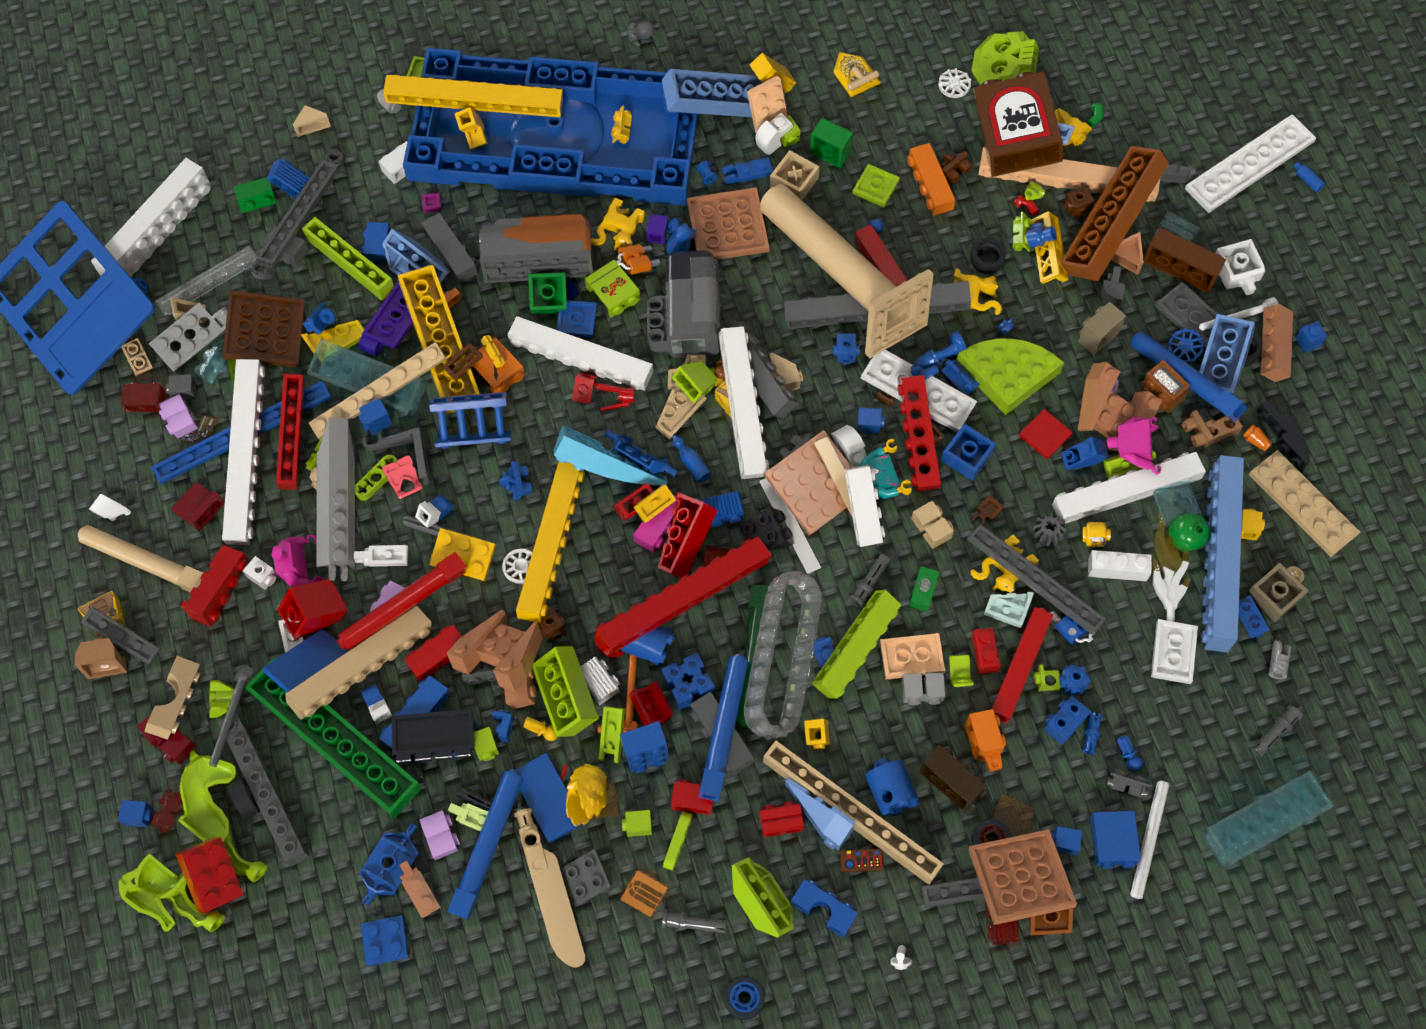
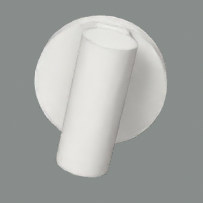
M900 945L897 949L896 957L890 960L891 965L895 966L896 969H907V966L912 964V960L905 957V946Z

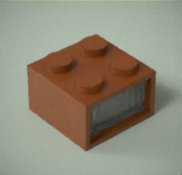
M1164 360L1146 374L1142 385L1143 391H1149L1161 399L1162 402L1159 409L1165 410L1167 413H1170L1185 400L1190 387Z

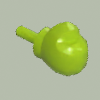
M1030 182L1026 187V200L1040 199L1045 195L1043 187L1035 182Z

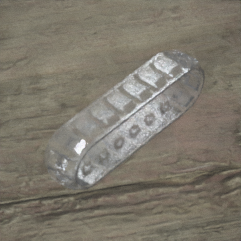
M789 571L781 574L780 577L774 578L768 586L752 661L749 685L745 697L744 717L749 728L758 737L764 736L767 740L786 737L788 733L794 732L799 724L804 704L821 611L822 594L816 581L808 574H802L800 571ZM788 584L794 586L799 592L802 600V610L779 726H772L764 712V699L785 590Z

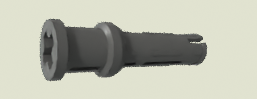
M880 554L864 580L857 584V589L853 595L848 597V601L857 608L864 607L865 600L873 593V586L890 562L888 556Z
M1288 705L1287 711L1281 717L1276 718L1273 727L1251 748L1252 752L1262 758L1285 732L1287 733L1292 730V726L1297 720L1303 718L1300 710L1293 705Z
M664 909L662 928L674 927L679 928L680 931L689 928L725 934L726 920L689 916L683 911L675 913Z

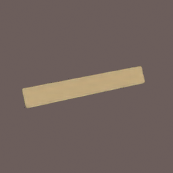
M825 437L814 444L852 516L844 468L828 437Z

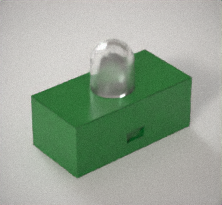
M920 567L909 607L928 612L939 571Z

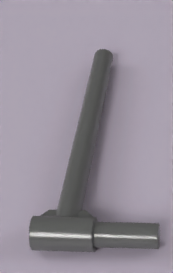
M245 666L231 678V683L236 685L209 762V765L212 767H217L246 680L253 674V670L249 666Z

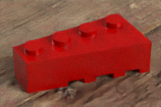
M677 492L676 499L678 502L676 508H673L672 511L674 518L672 526L668 527V541L663 546L658 568L681 579L683 576L688 575L718 510L702 501Z
M222 545L210 562L209 572L206 571L201 575L198 588L193 587L190 591L191 598L189 601H184L181 604L182 609L192 620L210 627L219 620L220 611L228 603L232 589L237 586L241 572L248 565V559L245 554Z

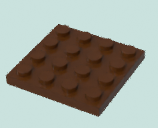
M230 290L222 359L234 361L236 359L259 360L261 364L298 368L305 300Z

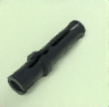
M464 785L460 786L456 795L472 803L473 806H478L486 811H489V805L493 801L484 796L482 792H476ZM511 810L507 819L509 823L515 818L514 813L517 811Z

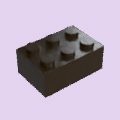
M940 745L925 759L919 772L964 813L975 804L986 788L985 782L980 776L973 775L964 762H958L948 748H942Z

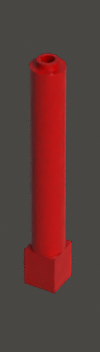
M456 552L452 553L436 564L433 570L339 633V639L336 640L343 650L347 649L350 651L445 584L449 585L465 574L467 566Z

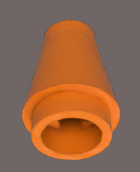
M1254 424L1243 434L1246 441L1263 451L1267 450L1272 444L1260 427H1256Z

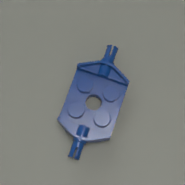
M609 429L605 432L604 436L613 441V451L617 450L620 456L625 455L633 463L645 467L646 471H651L652 474L666 472L673 477L677 475L678 470L669 466L666 457L661 461L654 455L641 452L642 449L632 444L634 440L632 437L615 434Z
M413 823L409 824L404 833H384L359 874L366 884L368 891L362 901L363 904L369 906L377 894H397L396 890L402 882L400 877L404 875L399 865L407 860L411 867L416 857L420 856L411 841L413 833L418 828ZM389 857L393 858L394 864L390 868H385L383 866L384 860Z

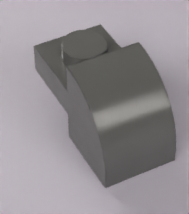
M1114 266L1112 273L1108 272L1107 279L1103 280L1100 295L1106 304L1111 302L1119 309L1126 284L1118 283L1121 267Z

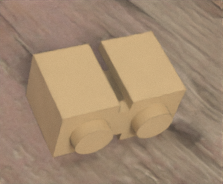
M933 501L913 511L911 518L920 532L925 530L926 533L923 534V537L932 549L950 540L954 532L951 522L949 520L946 521L942 517V509L935 505Z

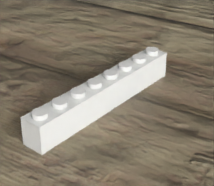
M516 316L508 332L509 342L514 347H522L528 349L531 353L542 354L548 359L559 360L565 365L576 366L584 372H593L601 378H610L618 384H627L635 390L641 389L645 391L653 374V364L518 316Z
M744 327L723 328L718 336L741 479L763 477V474L769 470L768 460H765L764 452H766V445L761 437L763 426L762 423H759L760 408L759 405H756L755 400L757 389L753 387L754 371L752 368L750 369L751 352L747 350L748 334L744 331Z
M1186 452L1178 458H1168L1155 465L1157 472V466H1161L1160 474H1154L1151 469L1139 471L1134 469L1120 477L1115 475L1105 482L1097 481L1089 487H1079L1068 494L1066 492L1060 493L1055 497L1052 506L1056 515L1060 516L1059 521H1065L1066 524L1200 480L1206 471L1197 452L1191 454Z

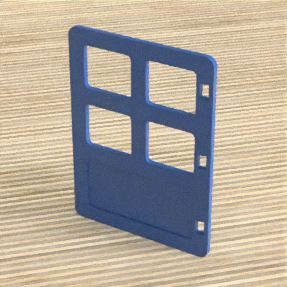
M60 201L0 264V283L24 258L29 261L41 276L40 281L16 306L0 289V295L3 298L0 303V312L67 394L75 395L154 313L155 305L68 203ZM63 219L78 237V240L51 267L36 250V245ZM87 251H90L103 266L105 272L80 299H77L63 282L62 278ZM50 290H53L67 307L68 311L41 339L26 321V316ZM29 332L34 336L32 340L26 336ZM60 370H62L65 374V376L62 379L57 374Z

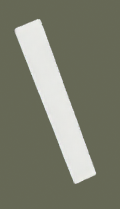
M767 479L760 480V484L772 507L784 513L787 527L793 533L792 539L795 543L793 547L806 572L811 573L820 569L821 566L794 515Z

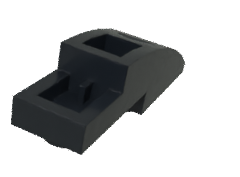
M1266 400L1257 410L1259 418L1268 424L1275 435L1279 436L1280 439L1276 443L1279 450L1289 457L1296 468H1299L1301 472L1304 471L1310 463L1306 442L1299 427L1286 410L1279 414Z

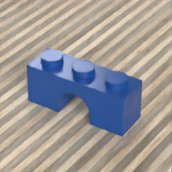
M804 879L793 896L791 905L807 915L815 906L822 905L827 907L831 917L826 927L844 938L857 918L856 908L847 902L845 904L841 903L832 892L827 891L826 893L819 889L820 885L815 881L809 880L808 882Z

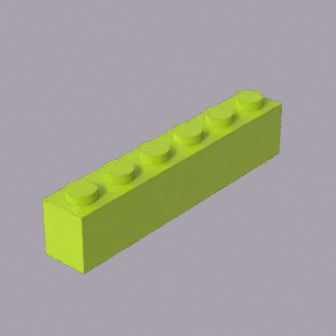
M316 217L302 228L307 241L380 300L383 301L387 298L394 287L392 278Z
M876 590L811 684L827 698L837 699L842 696L848 682L854 679L855 672L859 666L865 663L866 656L870 650L876 647L877 640L888 629L887 625L897 616L901 604L886 590Z

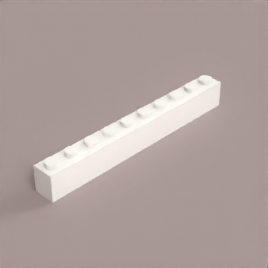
M236 359L222 540L226 545H250V539L253 538L251 520H254L255 517L252 504L256 501L254 484H257V473H255V466H258L259 463L256 450L260 447V438L257 437L258 430H261L259 413L262 412V401H260V395L264 393V386L261 382L262 377H265V367L261 365L259 360Z

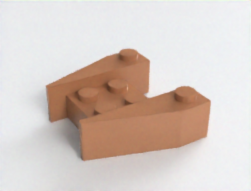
M1107 362L1095 363L1092 365L1085 380L1078 431H1091L1095 429L1105 437L1118 436V426L1123 425L1132 417L1148 418L1149 420L1155 417L1162 401L1151 392L1143 391L1135 392L1131 402H1127L1112 391L1120 371ZM1118 448L1108 449V451H1119Z
M500 610L458 639L447 652L453 669L468 675L480 661L496 666L493 671L499 686L516 692L528 677L543 637L536 621L524 632L510 627L504 610Z

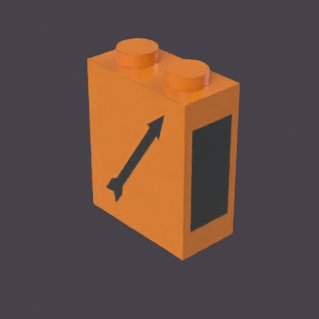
M495 337L492 343H495L505 360L503 367H495L483 346L478 349L483 354V358L471 370L492 393L506 392L511 385L520 382L525 373L523 366Z

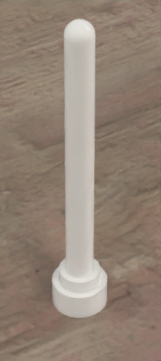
M1274 297L1269 298L1262 305L1227 316L1242 319L1261 313L1265 308L1278 304V301ZM1215 319L1201 323L1199 329L1213 328Z

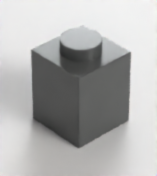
M192 374L169 376V383L166 384L167 394H170L171 397L180 394L184 400L196 399V381Z

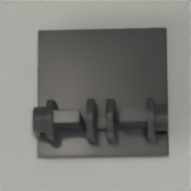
M596 849L562 867L577 906L602 892L607 893L611 891V883L608 880Z

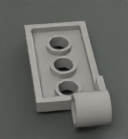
M198 303L153 339L149 345L170 369L176 372L213 340L225 333L228 306H224L211 316ZM202 318L210 320L208 327L203 328L200 326ZM189 329L194 330L196 333L195 337L191 340L185 336L186 331ZM174 341L181 343L179 351L171 349V344Z

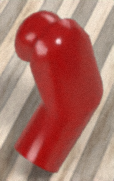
M1019 195L1014 199V204L1018 208L1022 205L1026 206L1032 216L1039 213L1040 210L1033 200H1026V197L1023 195Z

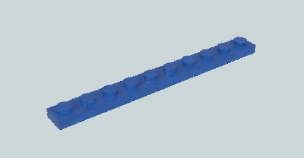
M323 381L305 389L303 413L331 399ZM282 401L259 413L261 430H258V435L280 425ZM231 427L151 466L159 483L162 485L229 451Z

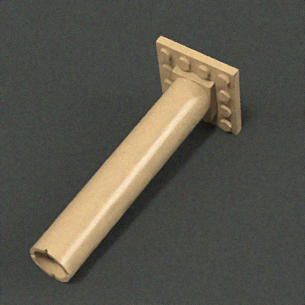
M778 184L765 193L760 203L761 212L869 311L865 354L869 358L927 326L933 273L929 269L896 287L787 186Z

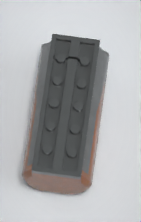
M581 213L498 218L495 223H484L480 227V263L485 283L529 280L528 274L565 273L566 278L588 277L593 273L590 221Z

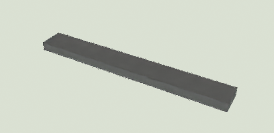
M981 524L968 537L967 540L1092 635H1095L1106 621L1105 617Z

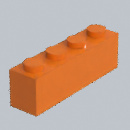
M930 143L910 148L907 162L914 170L913 175L920 184L921 194L925 195L928 210L932 211L933 216L954 210L955 198Z

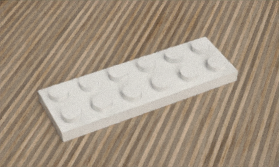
M884 350L873 356L862 373L861 379L903 402L902 395H898L897 385L900 384L901 378L913 377L911 374L912 364ZM933 376L926 379L925 385L930 417L958 433L977 401ZM914 394L908 395V398L912 401L918 399Z

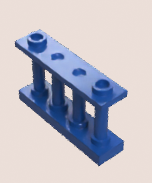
M499 392L431 398L429 404L430 412L438 413L441 435L436 437L435 447L449 448L455 445L490 442L503 444L511 441L512 433L511 430H504L502 407L507 405V393ZM485 407L494 408L497 432H486L483 414ZM473 408L476 412L478 433L467 434L464 410ZM447 410L457 412L459 435L448 436L445 415Z

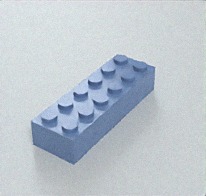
M670 69L662 79L668 112L752 117L747 91L764 83L754 75Z

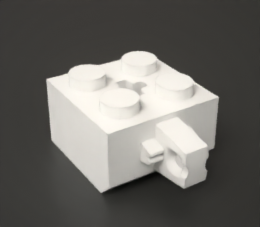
M1252 239L1217 248L1216 254L1227 259L1219 274L1226 290L1239 286L1242 287L1246 296L1253 294L1256 290L1254 283L1261 280L1265 269Z

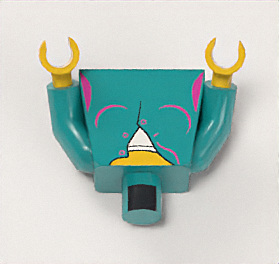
M889 439L886 447H880L870 452L860 465L870 466V469L874 470L875 480L872 481L873 487L877 489L878 497L882 499L898 496L901 492L904 495H909L912 492V488H904L911 485L909 480L903 481L900 487L890 455H886V452H896L897 446L894 448L889 447L890 444L894 443V439Z

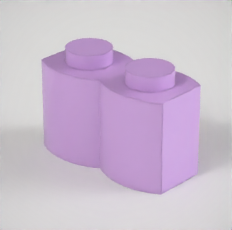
M180 394L159 404L161 407L159 413L164 421L167 420L166 428L170 435L174 434L178 439L198 429L185 400Z
M442 810L420 819L434 860L458 851L457 845H460L456 833H451L450 826H453L449 814L445 815Z

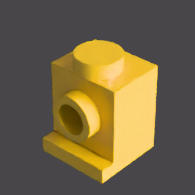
M816 719L804 721L806 745L813 746V750L825 749V745L830 744L829 720ZM818 732H821L820 739L817 738Z

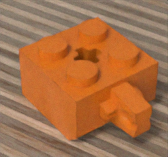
M993 709L969 714L965 723L973 757L979 762L985 761L989 772L1002 769L1001 753L1004 746H1006L1005 737L1003 734H1000L998 728L1000 727L999 717L994 714Z

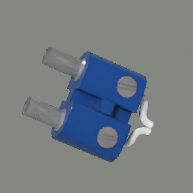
M1054 611L1051 612L1053 614L1052 619L1056 623L1055 628L1071 645L1076 642L1082 643L1093 640L1091 633L1089 634V639H1082V636L1084 634L1087 635L1089 632L1070 617L1065 616L1061 619Z

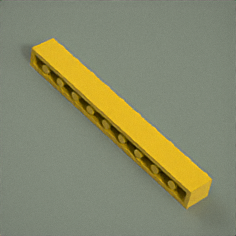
M386 75L383 91L386 103L453 109L471 107L477 111L560 118L563 104L562 89L420 78L416 76Z
M558 462L516 608L518 619L541 623L542 617L547 614L548 605H546V602L552 596L553 588L551 584L557 578L556 566L560 565L562 560L561 548L566 546L567 537H565L566 531H570V516L575 513V498H579L580 482L583 483L585 476L584 471L576 469L573 466L574 464L569 462Z

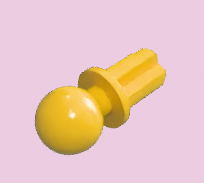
M530 717L525 719L523 727L537 733V736L543 734L544 738L548 741H554L558 738L552 725L546 727L545 721L539 722Z

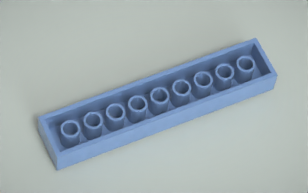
M1220 455L1217 462L1213 463L1212 470L1210 469L1208 472V481H1211V484L1207 491V498H1210V504L1207 506L1206 515L1209 516V522L1207 523L1209 524L1210 534L1205 544V551H1208V556L1204 562L1207 576L1204 577L1203 586L1206 587V594L1203 596L1205 612L1202 615V624H1205V628L1201 634V642L1204 643L1205 650L1228 652L1238 640L1244 458Z

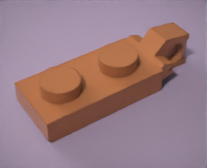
M407 860L401 863L399 866L404 873L400 877L401 883L421 918L439 909L440 906L417 867L411 869Z

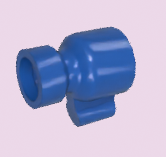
M1042 222L1030 225V230L1027 231L1026 237L1029 246L1034 248L1044 245L1046 241L1056 240L1057 234L1053 226L1046 227L1044 230Z

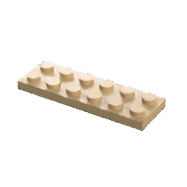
M1278 450L1249 473V476L1330 557L1359 535L1360 531Z

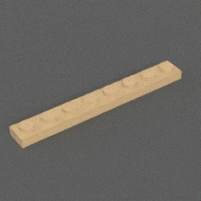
M435 342L309 422V425L317 438L322 439L329 417L348 419L349 422L361 414L360 407L378 398L382 401L447 358Z

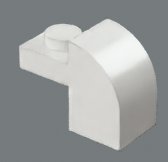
M782 113L770 122L766 120L757 131L755 138L757 146L769 156L781 146L780 138L793 128V124Z
M846 425L831 433L836 447L844 453L851 467H859L867 455L863 448L865 444L853 427Z

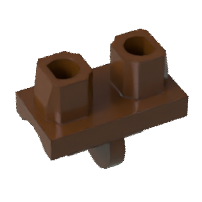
M964 151L957 157L954 154L952 156L948 154L942 156L943 163L940 166L943 168L942 171L946 180L955 184L961 176L957 172L958 170H961L964 174L971 171L972 164L967 159V152Z

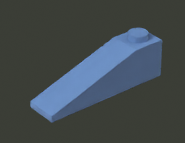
M787 778L785 782L786 788L796 802L800 804L807 818L822 839H824V844L831 849L836 848L839 851L853 832L856 822L836 807L828 808L820 797L812 798L810 796L811 793L806 788Z

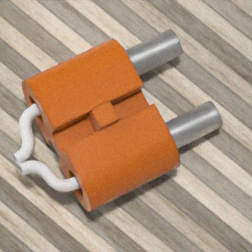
M640 244L618 249L619 260L617 263L622 265L629 275L650 271L651 267L660 265V260L650 261L648 256L644 255V253L652 251L651 245L642 247Z

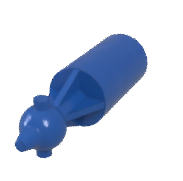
M673 435V445L679 448L681 461L698 483H703L709 479L712 472L697 452L684 445L683 438Z

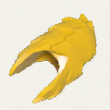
M585 764L575 769L574 774L570 777L571 781L567 785L566 814L568 818H571L574 826H578L581 823L583 825L587 824L594 814L598 816L602 808L606 806L607 776L599 767Z

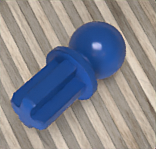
M1127 735L1119 737L1117 742L1123 753L1122 758H1127V768L1131 771L1140 770L1143 762L1139 756L1135 755L1137 749L1133 748Z

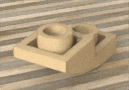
M138 338L121 346L136 377L153 369Z

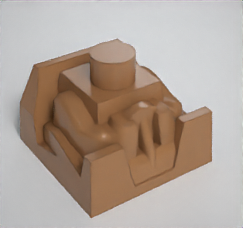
M98 637L92 641L80 643L75 653V666L87 679L127 673L126 657L119 655L109 638Z

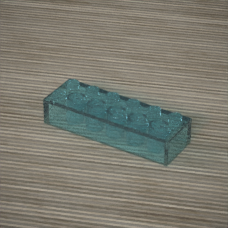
M321 339L307 374L355 394L395 367ZM418 377L381 402L387 407L414 417L428 382Z
M1308 771L1208 827L1201 835L1225 870L1326 813L1334 805L1311 771Z

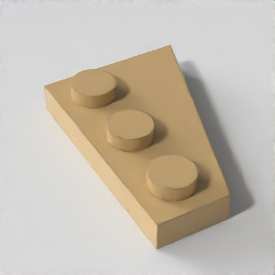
M675 382L656 428L670 440L707 398L704 396L694 404Z

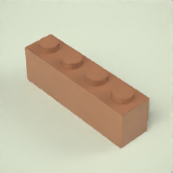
M1279 303L1265 308L1263 311L1261 375L1274 382L1291 377L1293 311Z

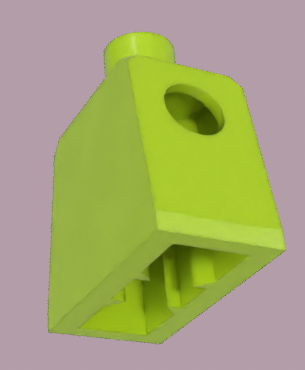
M702 361L679 366L672 377L694 404L708 394L718 381L714 375L715 368H708Z

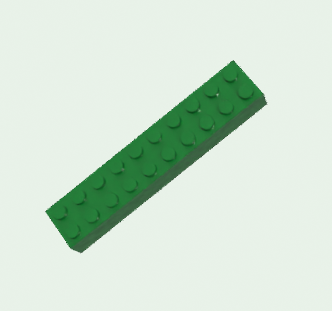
M263 669L245 686L255 699L393 819L400 814L422 789L413 777L329 705H322L316 709L312 716L304 717L301 720L286 703L285 694L287 692L267 676Z

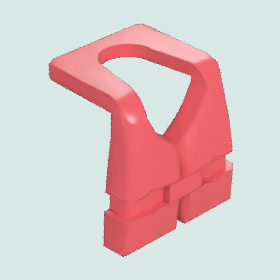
M409 455L398 459L396 463L391 462L382 467L385 476L387 475V479L399 499L422 489ZM403 479L413 482L415 484L414 488L407 492L401 491Z

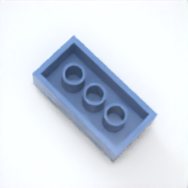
M1217 314L1199 371L1234 396L1254 334L1255 322Z

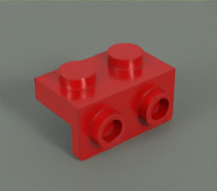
M657 681L652 682L648 687L632 690L629 693L644 726L658 721L660 725H664L673 716L671 707Z

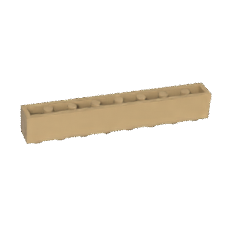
M418 606L414 607L285 694L286 703L301 720L304 717L312 716L316 709L322 705H328L335 696L348 691L351 685L363 681L366 675L372 671L379 670L385 662L395 659L404 649H410L420 638H426L431 632V621Z

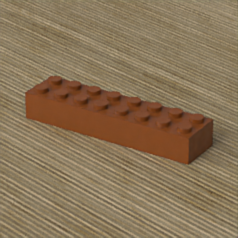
M1130 147L1060 262L1070 276L1094 281L1100 279L1169 164L1161 150Z

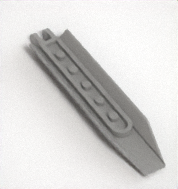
M329 417L317 453L316 567L327 566L329 580L332 581L336 577V567H340L341 581H346L348 577L347 567L355 569V457L348 419Z

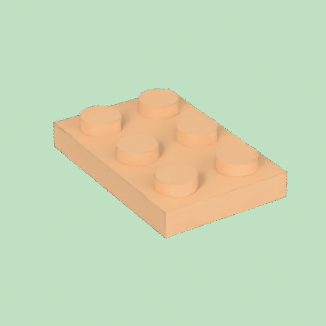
M778 76L747 91L756 134L766 120L770 122L780 113L787 117L781 79Z
M939 633L880 639L885 679L902 678L903 674H921L923 676L925 673H945Z

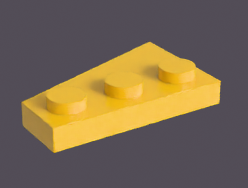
M358 320L336 325L335 328L324 330L318 335L316 333L309 335L305 333L301 336L319 363L323 364L360 341L364 328Z

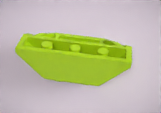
M749 857L733 864V894L754 927L777 938L793 930V906L771 872L761 865L754 863Z

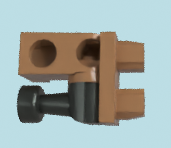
M1201 408L1198 411L1195 410L1182 423L1185 432L1193 429L1196 432L1191 437L1194 447L1204 445L1205 448L1227 437L1238 435L1243 427L1238 419L1233 424L1232 420L1225 417L1216 408L1211 410ZM1219 415H1221V416L1223 417V418H1221V419H1219V420H1217V421H1215V419H1214L1215 417H1217V416H1219Z

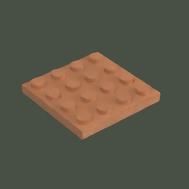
M757 187L687 198L691 227L697 230L694 237L696 251H710L715 260L769 252Z
M824 430L763 474L808 535L814 533L847 508L814 443L828 437L843 468L849 469L852 467Z
M1049 829L969 846V853L994 925L1076 907L1075 897Z

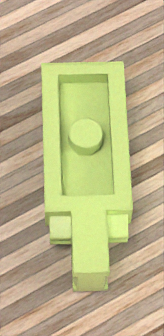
M451 803L448 809L449 813L457 816L456 821L480 832L488 814V811L468 803H463L461 807Z

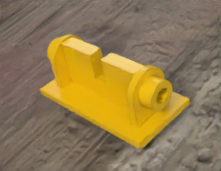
M624 105L618 111H615L613 121H615L611 131L613 144L616 140H620L622 144H626L629 141L630 129L628 128L631 126L632 114L628 110L624 111Z

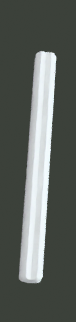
M1165 781L1157 782L1140 852L1141 861L1137 864L1130 894L1131 897L1136 899L1143 898L1169 789V783Z

